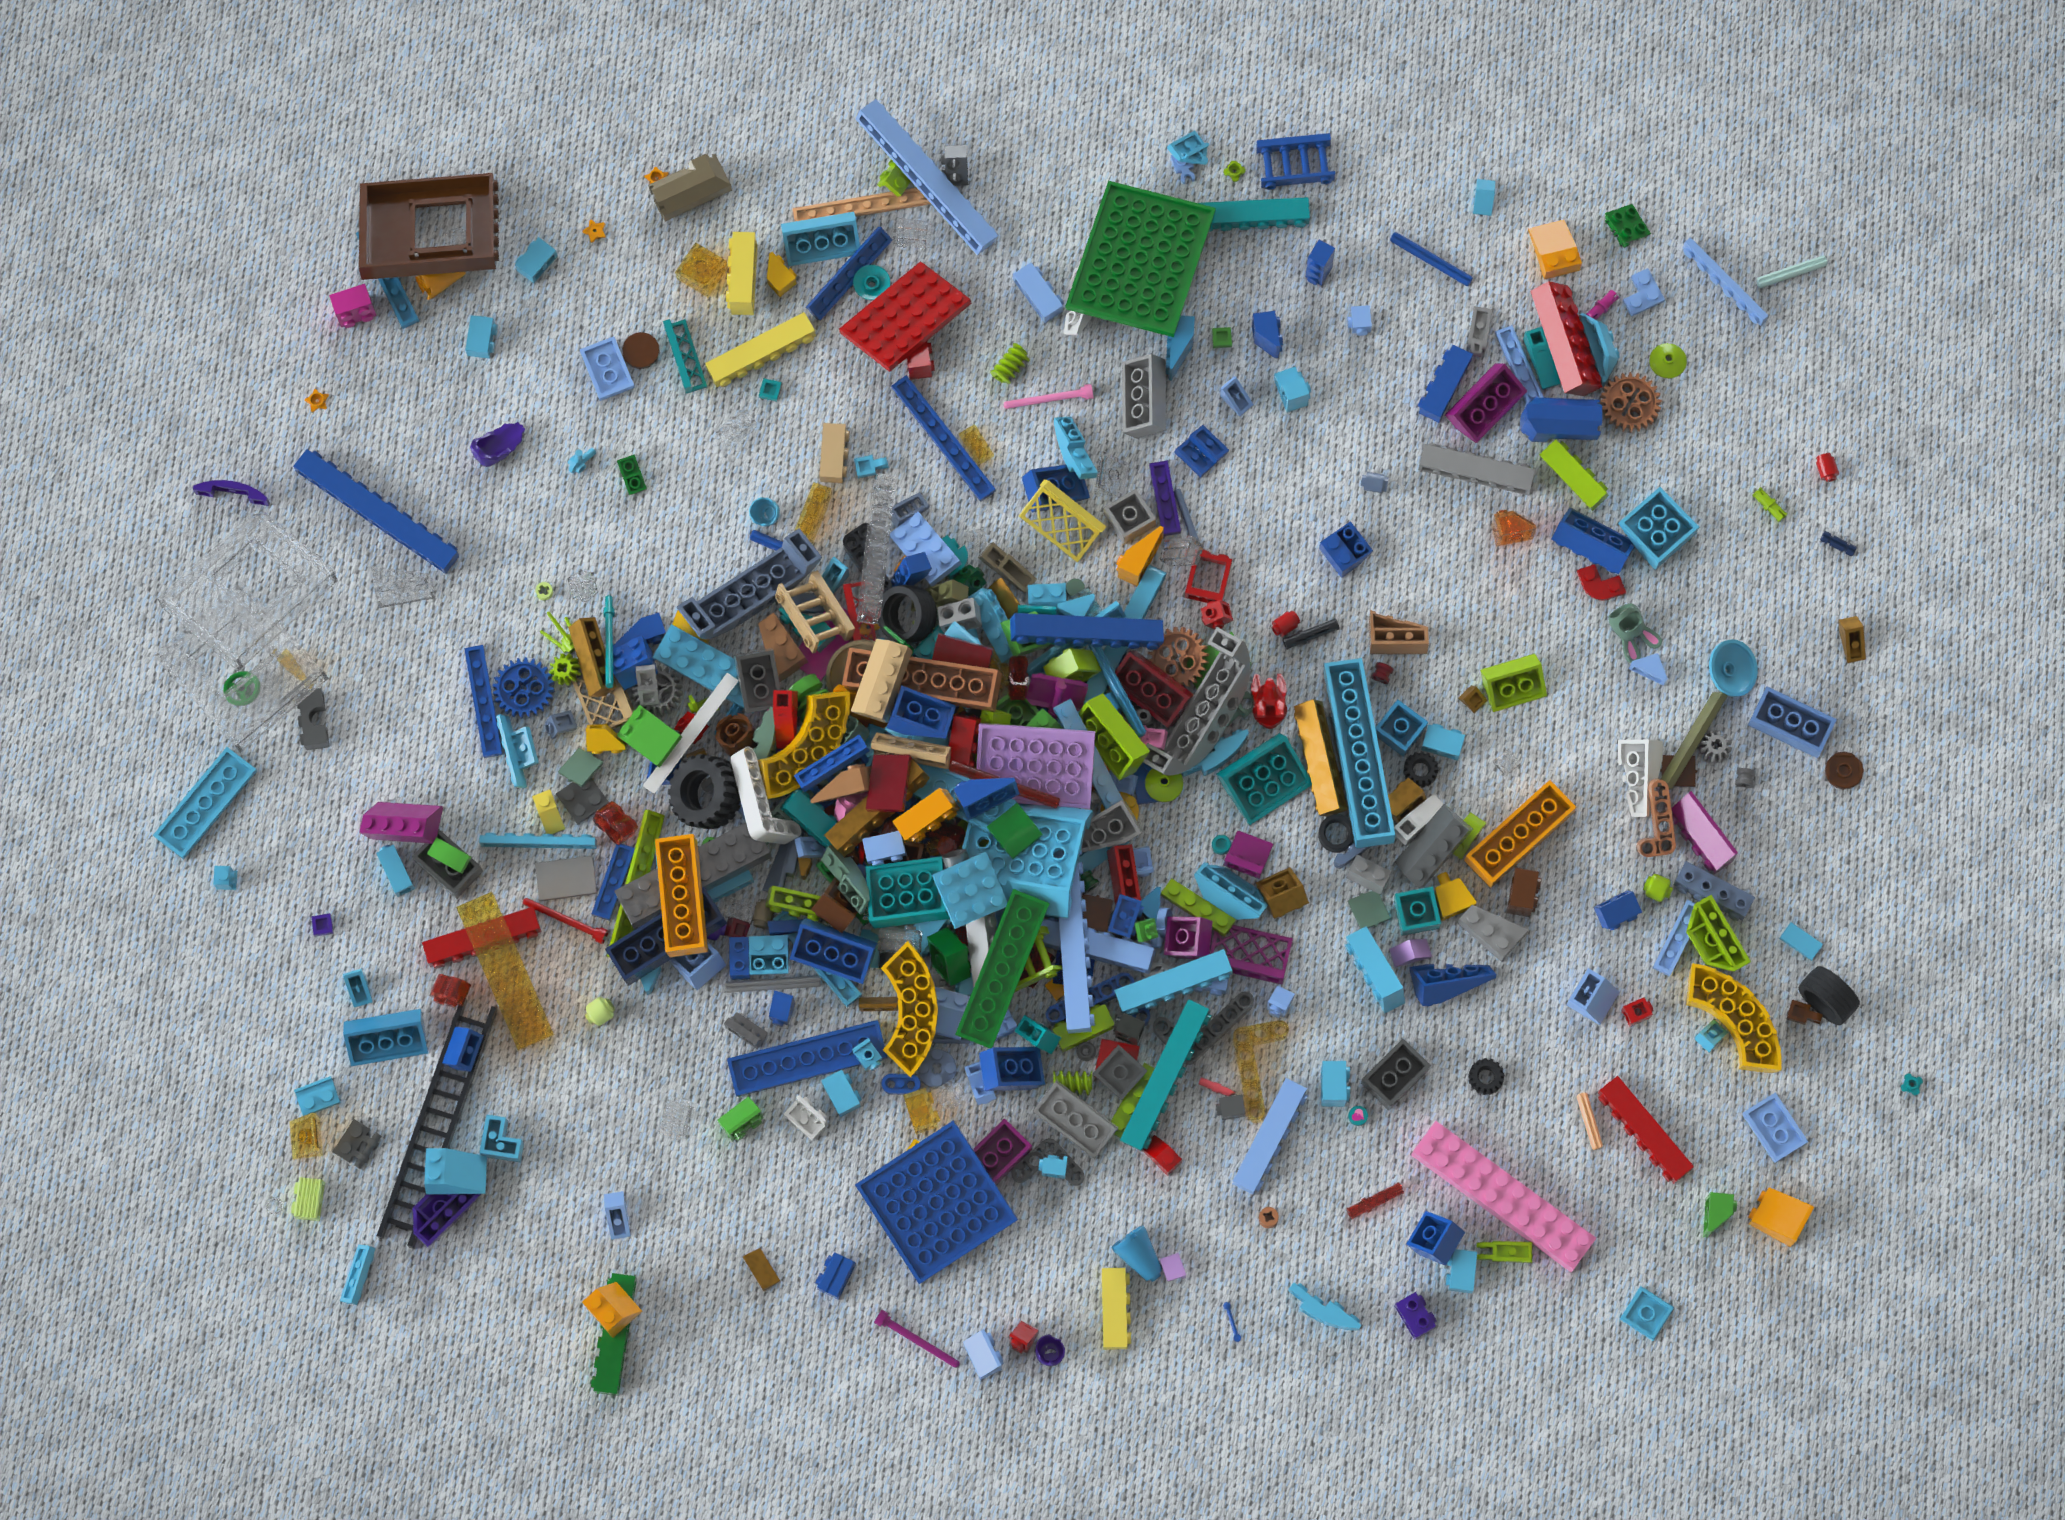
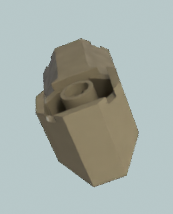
M708 154L697 157L688 163L689 167L687 169L684 167L682 170L648 185L651 195L654 194V202L665 222L732 191V186L716 154H712V157H709Z

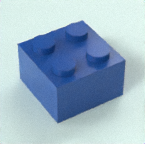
M642 635L613 649V673L624 690L638 684L636 666L655 664L656 674H658L655 659L652 658L653 652Z
M1425 1211L1406 1245L1418 1255L1446 1266L1464 1236L1465 1231L1453 1221Z

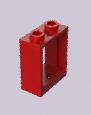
M1195 550L1185 590V598L1205 603L1219 599L1223 601L1232 559L1224 554L1213 555L1207 550ZM1198 560L1226 566L1219 593L1192 587Z

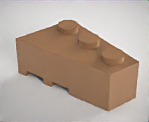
M1370 610V654H1427L1429 646L1428 627L1406 620L1400 621L1394 619L1393 616L1376 614V611Z

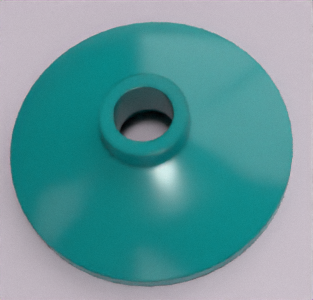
M866 265L856 272L853 286L861 298L874 300L890 287V277L882 267ZM874 282L875 286L869 287L868 284Z

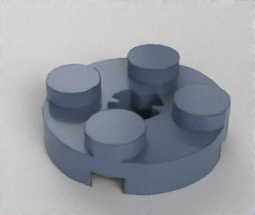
M938 1048L930 1050L918 1068L919 1078L926 1086L931 1088L948 1086L956 1075L954 1058L944 1050ZM940 1064L942 1072L934 1074L932 1066Z

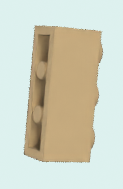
M823 423L820 482L843 483V478H847V466H844V460H848L849 449L845 448V445L850 440V431H847L846 424Z

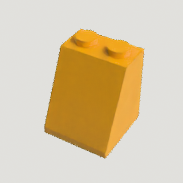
M1769 1187L1766 1192L1762 1190L1757 1199L1760 1202L1757 1209L1752 1208L1748 1216L1751 1219L1749 1225L1791 1247L1797 1241L1814 1207Z
M617 1282L597 1288L582 1301L587 1310L612 1338L643 1312Z

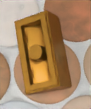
M1000 577L987 589H992L1007 619H1010L1014 613H1018V605L1020 603L1003 578Z
M898 997L859 998L860 1012L898 1010Z
M761 1248L743 1256L763 1291L780 1282Z

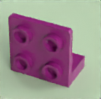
M1237 831L1229 853L1225 857L1224 866L1260 879L1273 843Z

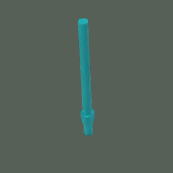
M608 595L605 597V607L603 608V616L605 617L606 687L612 688L613 617L615 616V609L613 607V597Z

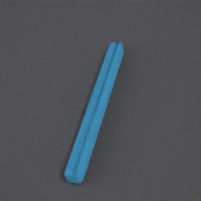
M1088 645L1090 650L1093 651L1102 673L1131 728L1139 738L1144 736L1146 730L1102 647Z

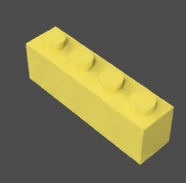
M1102 1268L1103 1350L1127 1349V1344H1131V1332H1127V1324H1131L1130 1312L1126 1311V1305H1130V1293H1126V1285H1130V1273H1126V1268Z

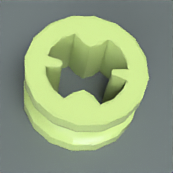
M541 582L536 586L535 592L539 599L548 600L552 597L553 589L549 583ZM542 587H544L545 589L549 588V590H547V595H545L544 593L539 594V592H541Z

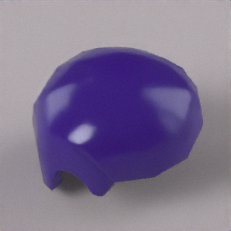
M1048 1334L1040 1337L1037 1341L1035 1355L1040 1363L1053 1367L1060 1364L1065 1357V1347L1060 1339ZM1049 1349H1053L1056 1351L1054 1353L1045 1354L1046 1351Z

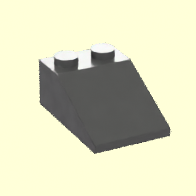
M768 648L734 655L745 713L768 710L770 707H773V690H781L774 650Z

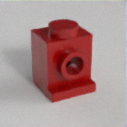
M1645 997L1629 1003L1621 1009L1629 1027L1651 1018L1654 1011L1650 1001H1646ZM1636 1009L1642 1012L1640 1016L1635 1014Z

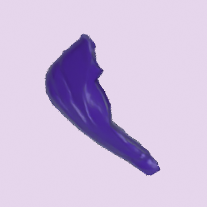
M519 422L515 424L505 423L494 431L487 432L485 435L474 439L470 446L471 453L482 466L490 467L505 459L522 442V434L525 428Z

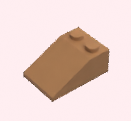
M865 764L848 766V770L841 772L811 799V803L826 802L848 795L867 792L872 766L866 767Z

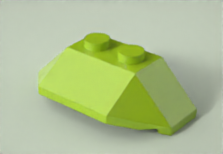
M1709 895L1695 903L1686 933L1705 965L1734 972L1749 964L1751 961L1713 896Z

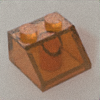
M1500 510L1496 512L1491 524L1496 547L1533 540L1536 532V525L1514 511Z

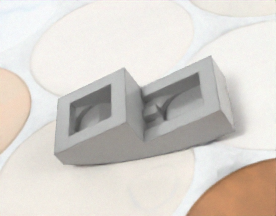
M655 664L636 666L640 705L660 704Z

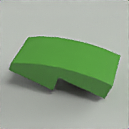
M437 837L427 853L460 873L464 872L471 859V856Z

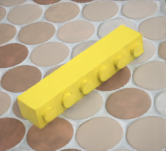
M805 312L706 362V369L716 387H725L731 383L732 379L736 377L742 378L748 374V371L762 368L765 362L779 359L781 354L786 351L788 353L793 352L797 349L798 345L812 342L816 336L815 330Z

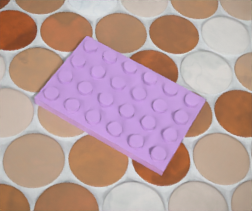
M979 723L976 779L1014 778L1019 795L1012 799L1016 800L1019 804L1090 809L1095 731Z

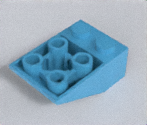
M1181 316L1175 336H1167L1166 375H1169V381H1172L1193 347L1195 316Z

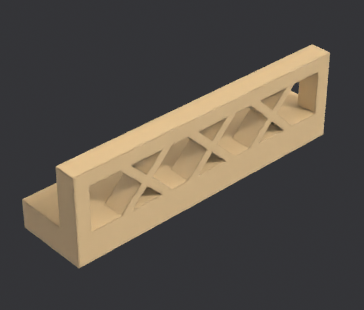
M877 732L871 741V749H874V755H910L918 764L949 769L951 747Z

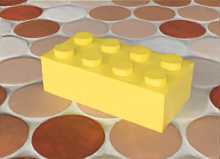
M733 232L732 238H729L730 256H728L729 273H727L728 291H726L727 308L731 309L732 315H754L758 246L755 232Z

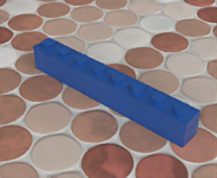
M1014 613L1010 619L1011 641H1016L1018 644L1036 642L1037 645L1054 643L1057 646L1073 644L1076 647L1091 645L1092 647L1110 646L1111 648H1120L1124 646L1129 649L1146 647L1148 650H1156L1164 643L1163 620Z

